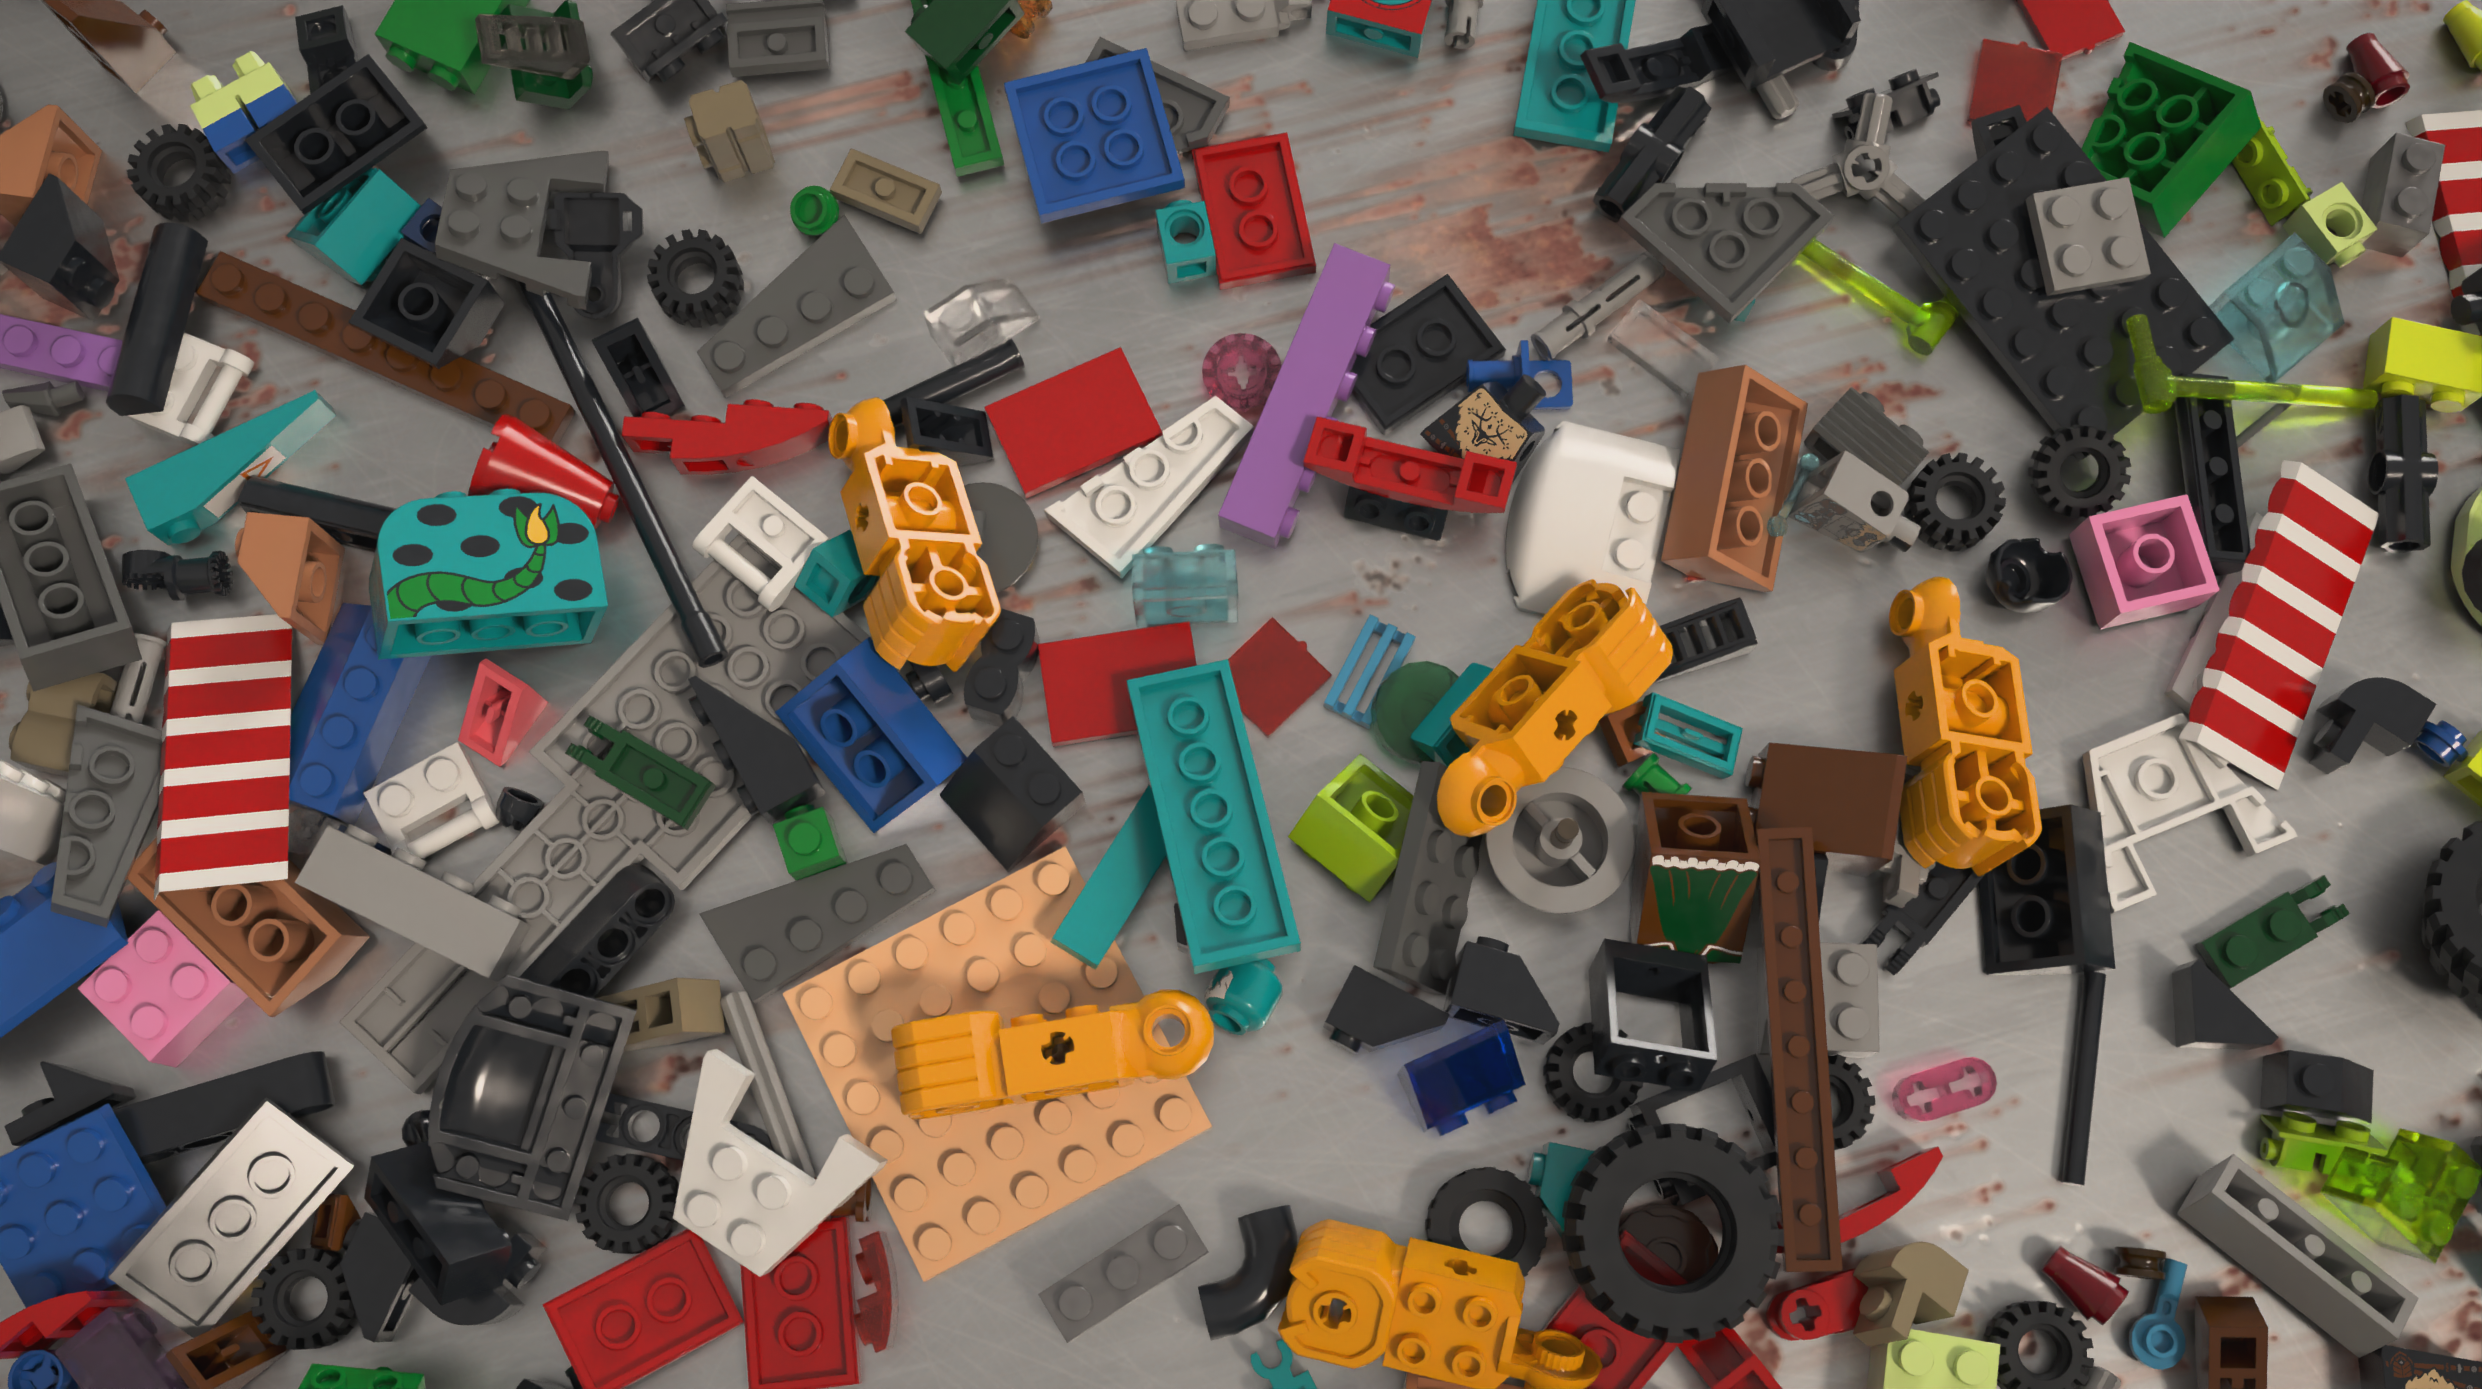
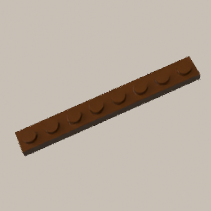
M221 251L196 292L207 303L491 428L494 427L501 415L507 413L517 417L558 445L576 413L574 408L568 403L463 357H459L442 368L437 369L351 326L349 320L356 310Z
M1812 827L1755 830V837L1761 859L1758 872L1778 1194L1781 1209L1780 1225L1781 1229H1784V1246H1782L1783 1271H1843Z

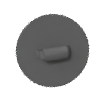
M994 483L964 485L982 542L976 554L987 564L995 591L999 593L1017 582L1032 563L1038 544L1036 519L1029 505L1013 490Z

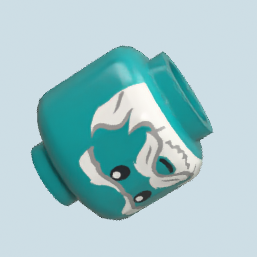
M1268 959L1218 969L1204 993L1205 1003L1209 1008L1208 1012L1211 1020L1223 1030L1235 1035H1244L1246 1031L1255 1032L1263 1028L1283 993L1282 983L1274 974L1275 966Z

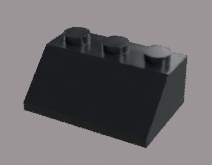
M367 54L252 134L245 141L299 210L305 215L428 127L372 57Z
M2072 804L2039 809L2042 832L2038 839L2027 849L1987 872L1979 881L1987 975L2073 974L2116 969L2101 812Z

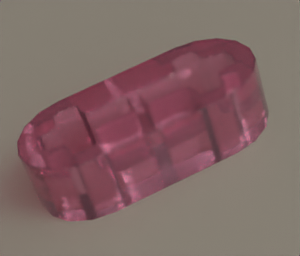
M1975 1057L1959 1059L1899 1080L1892 1094L1893 1107L1898 1115L1906 1121L1913 1123L1931 1121L1981 1105L1990 1100L1996 1090V1075L1991 1066L1982 1059ZM1963 1068L1966 1069L1969 1075L1978 1074L1981 1084L1974 1087L1975 1097H1973L1970 1090L1965 1089L1952 1093L1950 1089V1082L1964 1077ZM1914 1083L1919 1091L1936 1087L1939 1093V1098L1924 1103L1925 1113L1922 1112L1919 1105L1910 1106L1907 1101V1096L1914 1093Z

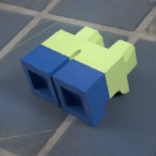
M252 51L235 59L232 66L239 79L223 87L215 75H206L191 84L196 102L191 104L190 107L214 152L233 174L260 160L245 141V139L258 131L249 113L259 129H261L298 103L287 84L270 62L265 64Z

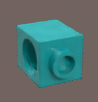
M1178 200L1169 203L1163 209H1157V233L1168 284L1216 275V254L1205 202L1192 203L1189 200ZM1180 233H1191L1197 239L1188 244H1181L1176 242L1174 237Z
M849 529L812 549L794 586L833 618L865 600L872 591L879 576L864 575L852 531Z

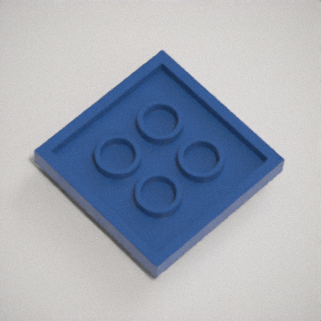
M1147 48L1004 83L1005 93L1041 224L1185 188V179Z
M109 1103L0 1156V1264L26 1308L61 1295L82 1291H102L116 1284L108 1278V1271L167 1207Z

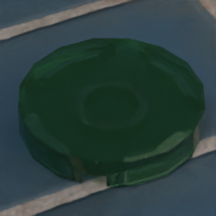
M1430 661L1408 663L1388 674L1381 682V686L1378 688L1371 706L1373 730L1382 746L1392 755H1397L1408 763L1421 765L1422 761L1435 762L1411 739V734L1459 676L1448 667Z

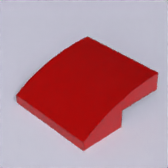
M82 1291L47 1299L27 1307L0 1322V1359L19 1358L31 1350H47L61 1338L96 1337L139 1299L127 1291Z

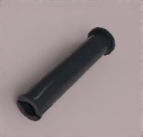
M1008 339L997 347L883 401L890 412L893 426L896 428L904 424L900 400L906 396L946 404L1017 369H1022L1025 365L1014 341Z

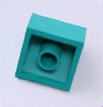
M370 168L305 214L286 236L346 280L363 285L366 280L371 282L376 279L388 260L386 256L398 244L401 238L405 240L401 231L421 205L380 169Z

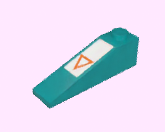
M314 390L125 478L147 531L168 546L173 543H186L197 538L201 534V530L216 524L239 503L238 499L242 489L251 477H269L334 419L336 414L333 407Z

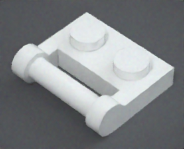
M184 333L164 410L162 412L128 415L127 417L135 423L196 446L215 437L211 433L242 376L248 377L255 363L239 352L221 348ZM216 367H222L193 423H187Z
M751 476L698 534L692 546L704 558L712 557L759 596L758 602L772 612L778 609L787 599L812 549L830 539L755 477ZM732 529L781 568L772 579L724 541Z
M458 742L364 792L391 846L392 854H394L398 847L420 859H424L482 826L488 830L500 823L497 820L496 808L464 746ZM466 800H470L472 809L411 842L407 834L408 832Z

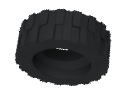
M1496 1167L1473 1168L1452 1177L1444 1183L1431 1200L1428 1207V1216L1425 1219L1426 1241L1470 1251L1460 1237L1459 1223L1461 1216L1470 1205L1476 1202H1494L1506 1210L1511 1218L1513 1230L1511 1240L1506 1248L1492 1255V1257L1517 1262L1523 1277H1526L1532 1267H1536L1541 1259L1539 1257L1540 1253L1546 1247L1548 1238L1545 1237V1227H1548L1547 1216L1543 1215L1541 1209L1543 1204L1539 1196L1536 1197L1530 1190L1532 1187L1525 1180L1521 1181L1515 1177L1516 1174L1507 1170H1498Z

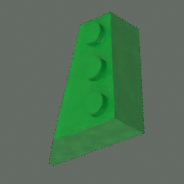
M2129 42L2123 55L2125 64L2118 78L2113 77L2107 91L2109 97L2101 117L2094 119L2081 149L2107 181L2129 177L2139 221L2146 230L2165 238L2260 130L2261 123L2250 90Z

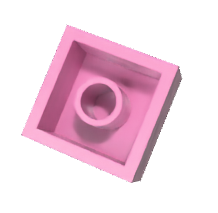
M2187 494L2089 516L2069 534L2099 630L2197 608L2220 591Z
M157 910L128 939L129 943L108 958L77 989L149 1062L176 1068L248 995L160 910Z

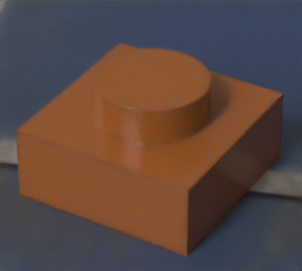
M1643 701L1606 715L1598 721L1618 767L1654 753L1651 750L1633 744L1635 735L1641 732L1642 726L1638 725L1640 715L1644 714L1646 707L1642 706ZM1655 732V734H1658L1666 738L1665 735Z

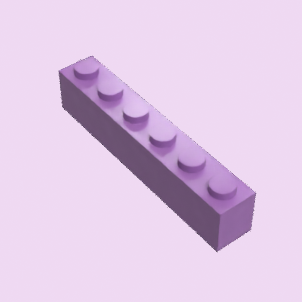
M1334 243L1219 511L1218 520L1220 528L1272 549H1276L1281 536L1287 539L1290 538L1300 510L1293 508L1301 490L1309 493L1317 475V472L1303 465L1316 418L1322 417L1338 421V419L1332 417L1338 400L1347 402L1352 393L1357 374L1350 371L1357 355L1366 358L1376 334V329L1370 327L1376 311L1385 313L1395 289V284L1389 283L1390 264Z

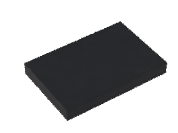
M1446 274L1370 325V327L1376 329V334L1366 358L1357 355L1350 371L1357 374L1352 394L1385 436L1466 382L1467 360H1498L1505 355L1506 349L1452 278Z

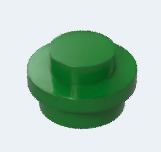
M808 186L800 190L793 197L790 205V214L794 225L799 231L810 236H821L837 222L839 205L837 199L829 190L820 186Z

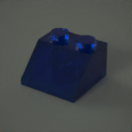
M1504 1019L1404 1064L1397 1073L1423 1132L1425 1133L1436 1128L1440 1137L1469 1124L1465 1114L1479 1107L1485 1106L1488 1114H1492L1517 1102L1518 1100L1514 1092L1526 1085Z

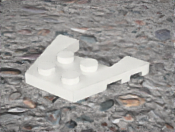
M2183 713L2174 715L2082 754L2090 810L2101 812L2110 914L2157 895L2133 844L2220 808L2224 809L2247 857L2298 837L2294 828L2286 820L2281 822L2263 804L2266 799L2253 786L2248 788L2227 766L2229 763L2227 760L2196 742L2179 739L2182 730L2189 723V719Z
M713 1049L706 1052L702 1062L673 1219L761 1277L771 1272L818 1228L817 1226L837 1208L845 1204L870 1177L875 1176L882 1170L888 1160L849 1134L839 1137L815 1180L730 1124V1120L752 1082L755 1073L718 1049Z

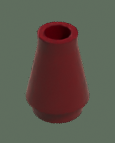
M2374 33L2360 35L2347 45L2346 50L2351 58L2354 73L2363 76L2374 90L2376 100L2372 108L2378 109L2389 106L2408 93L2410 89L2408 83L2409 72L2384 48Z
M2061 1245L2041 1269V1272L2054 1282L2087 1321L2092 1317L2102 1326L2116 1312L2129 1293L2127 1289L2119 1284L2120 1277L2068 1252Z

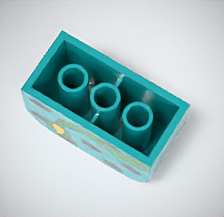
M500 489L489 495L467 496L463 492L451 491L441 493L435 498L418 499L400 506L388 516L381 527L369 577V595L378 660L592 643L608 608L594 526L582 509L563 497L549 493L521 494L516 489Z

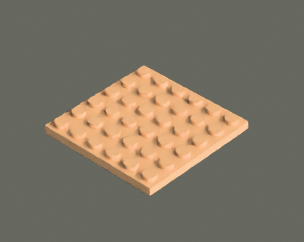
M1066 846L782 993L852 1137L888 1160L884 1168L872 1178L923 1282L931 1280L1212 1128L1186 1076L1176 1080L1157 1079L1153 1076L1135 1079L1133 1084L1120 1088L1023 1104L1005 1105L937 1118L912 1120L908 1115L902 1114L900 1104L901 1092L898 1089L897 1081L898 1070L896 1069L894 1058L895 1048L893 1047L891 1029L894 1026L911 1021L966 1012L996 1011L1003 1018L1004 1028H1010V1019L1018 1016L1043 1014L1044 1020L1053 1021L1065 1019V1010L1069 1008L1098 1005V1011L1102 1013L1110 1011L1109 1006L1139 1002L1144 997L1115 940L1096 970L1050 942L1086 885ZM1157 1024L1153 1031L1154 1040L1163 1047H1170L1161 1027ZM1058 1044V1052L1052 1055L1056 1062L1064 1063L1065 1054L1071 1051L1067 1045Z

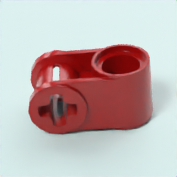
M1856 1268L1816 1279L1814 1283L1775 1295L1767 1307V1323L1774 1334L1787 1341L1811 1340L1832 1333L1838 1334L1854 1330L1860 1314V1302L1869 1287L1853 1276ZM1799 1307H1803L1806 1317L1800 1319L1799 1323H1792L1789 1313L1796 1311Z

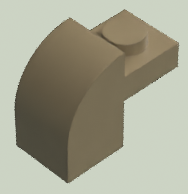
M1914 1242L1867 1255L1860 1261L1853 1273V1276L1869 1287L1860 1302V1314L1853 1335L1870 1347L1908 1339L1912 1323L1916 1325L1954 1317L1969 1270L1942 1248L1928 1242Z

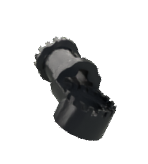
M157 550L129 551L122 556V583L124 586L132 588V584H134V589L137 590L139 585H143V590H147V585H152V590H157V587L159 589L167 587L168 594L173 601H184L188 595L213 592L219 597L228 596L233 588L231 586L233 579L228 578V576L233 575V571H227V569L231 568V565L228 564V556L222 551H213L209 557L183 559L179 555L171 556L166 552Z

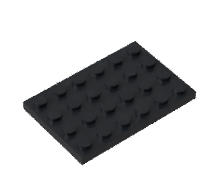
M2046 107L1898 221L1891 229L2052 430L2060 427L2069 428L2071 425H2084L2107 431L2114 436L2173 389L2174 379L2182 372L2193 373L2235 338L2140 221L2151 272L2149 276L2136 281L2047 296L2026 199L2033 193L2107 180L2049 108ZM2076 452L2072 455L2077 461H2080L2090 454L2087 452Z

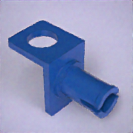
M1520 340L1516 355H1513L1511 360H1467V392H1472L1484 383L1497 381L1509 391L1523 374L1534 379L1540 373L1547 372L1557 376L1561 383V390L1554 397H1544L1533 410H1567L1573 405L1570 361H1529L1528 340Z

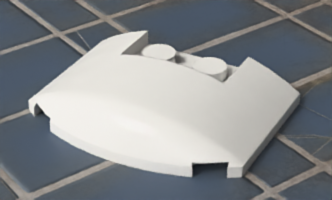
M1562 421L1554 429V433L1537 448L1531 457L1516 488L1510 508L1506 530L1505 561L1507 573H1510L1518 596L1513 597L1516 609L1545 616L1569 589L1591 579H1594L1596 583H1611L1618 586L1627 599L1629 596L1625 590L1630 587L1635 588L1646 605L1652 585L1651 579L1670 496L1674 489L1680 449Z

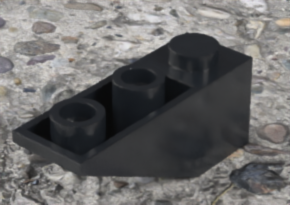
M697 676L688 679L696 693L695 696L688 699L690 705L703 726L712 723L720 740L712 743L726 770L729 771L736 767L744 784L736 789L751 816L760 812L772 824L783 818L786 812L807 805L826 794L802 748L793 737Z

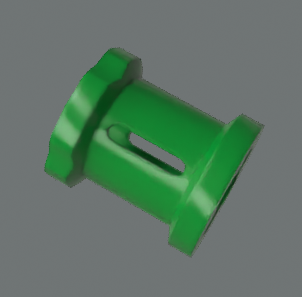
M1655 753L1649 756L1622 785L1627 792L1634 790L1640 797L1641 792L1687 795L1692 790V787L1687 783L1681 785L1658 764L1660 758Z

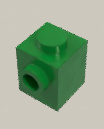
M811 804L800 806L784 814L785 820L773 824L788 873L796 881L848 864L834 820L824 807L815 809V806Z

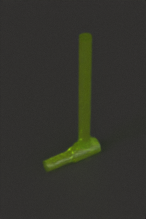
M1817 239L1801 253L1908 323L1909 325L1906 328L1908 344L1919 354L1930 355L1958 318L1957 310L1945 295L1941 300L1924 303L1922 307H1919Z
M2137 314L2129 317L2126 321L2136 360L2133 364V370L2143 411L2147 414H2157L2172 407L2177 397L2373 409L2378 401L2377 392L2373 389L2173 376L2172 371L2163 364L2161 357L2156 355L2147 316L2145 314Z

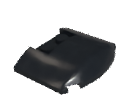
M506 974L497 982L498 986L483 997L477 1005L475 1004L455 1033L439 1069L433 1090L428 1127V1145L431 1146L432 1156L438 1172L436 1174L433 1173L435 1185L438 1189L568 1221L637 1010Z

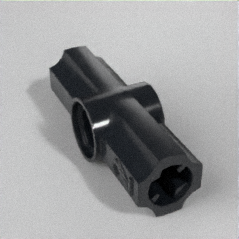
M1677 86L1649 124L1643 123L1640 125L1625 146L1620 156V162L1610 172L1594 196L1593 202L1598 206L1601 214L1613 222H1619L1621 216L1655 183H1665L1683 157L1685 153L1684 148L1695 136L1698 129L1706 122L1712 108L1705 101L1703 94L1692 87L1683 88Z
M2403 394L2382 398L2375 403L2377 451L2370 460L2367 476L2370 492L2378 495V513L2380 514L2379 547L2385 548L2387 552L2395 553L2424 550L2431 545L2429 496L2436 487L2439 469L2435 455L2427 453L2426 401L2419 399L2417 395Z

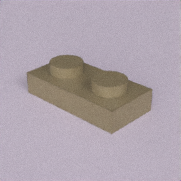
M852 148L830 188V192L837 200L919 234H922L942 194L940 184Z

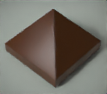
M329 1194L316 1209L310 1240L311 1248L339 1251L343 1247V1241L349 1228L357 1219H361L348 1195Z

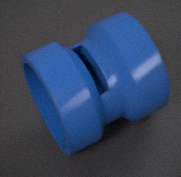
M70 1349L31 1350L21 1355L13 1363L8 1374V1388L84 1389L88 1380V1368L85 1360L77 1352ZM54 1368L58 1370L59 1375L56 1374Z

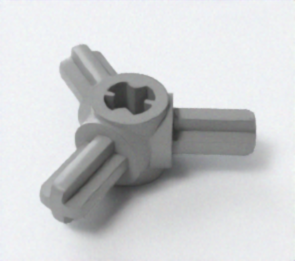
M1866 93L1863 96L1854 140L1846 139L1844 151L1832 156L1833 163L1791 180V183H1798L1817 201L1842 191L1846 197L1859 194L1867 201L1874 196L1900 219L1904 218L1925 201L1924 198L1894 174L1898 166L1889 159L1891 146L1884 145L1893 100L1888 95L1878 93ZM1860 154L1864 160L1873 159L1875 163V170L1868 171L1872 176L1867 181L1863 176H1854L1852 173V165L1859 164L1855 159Z

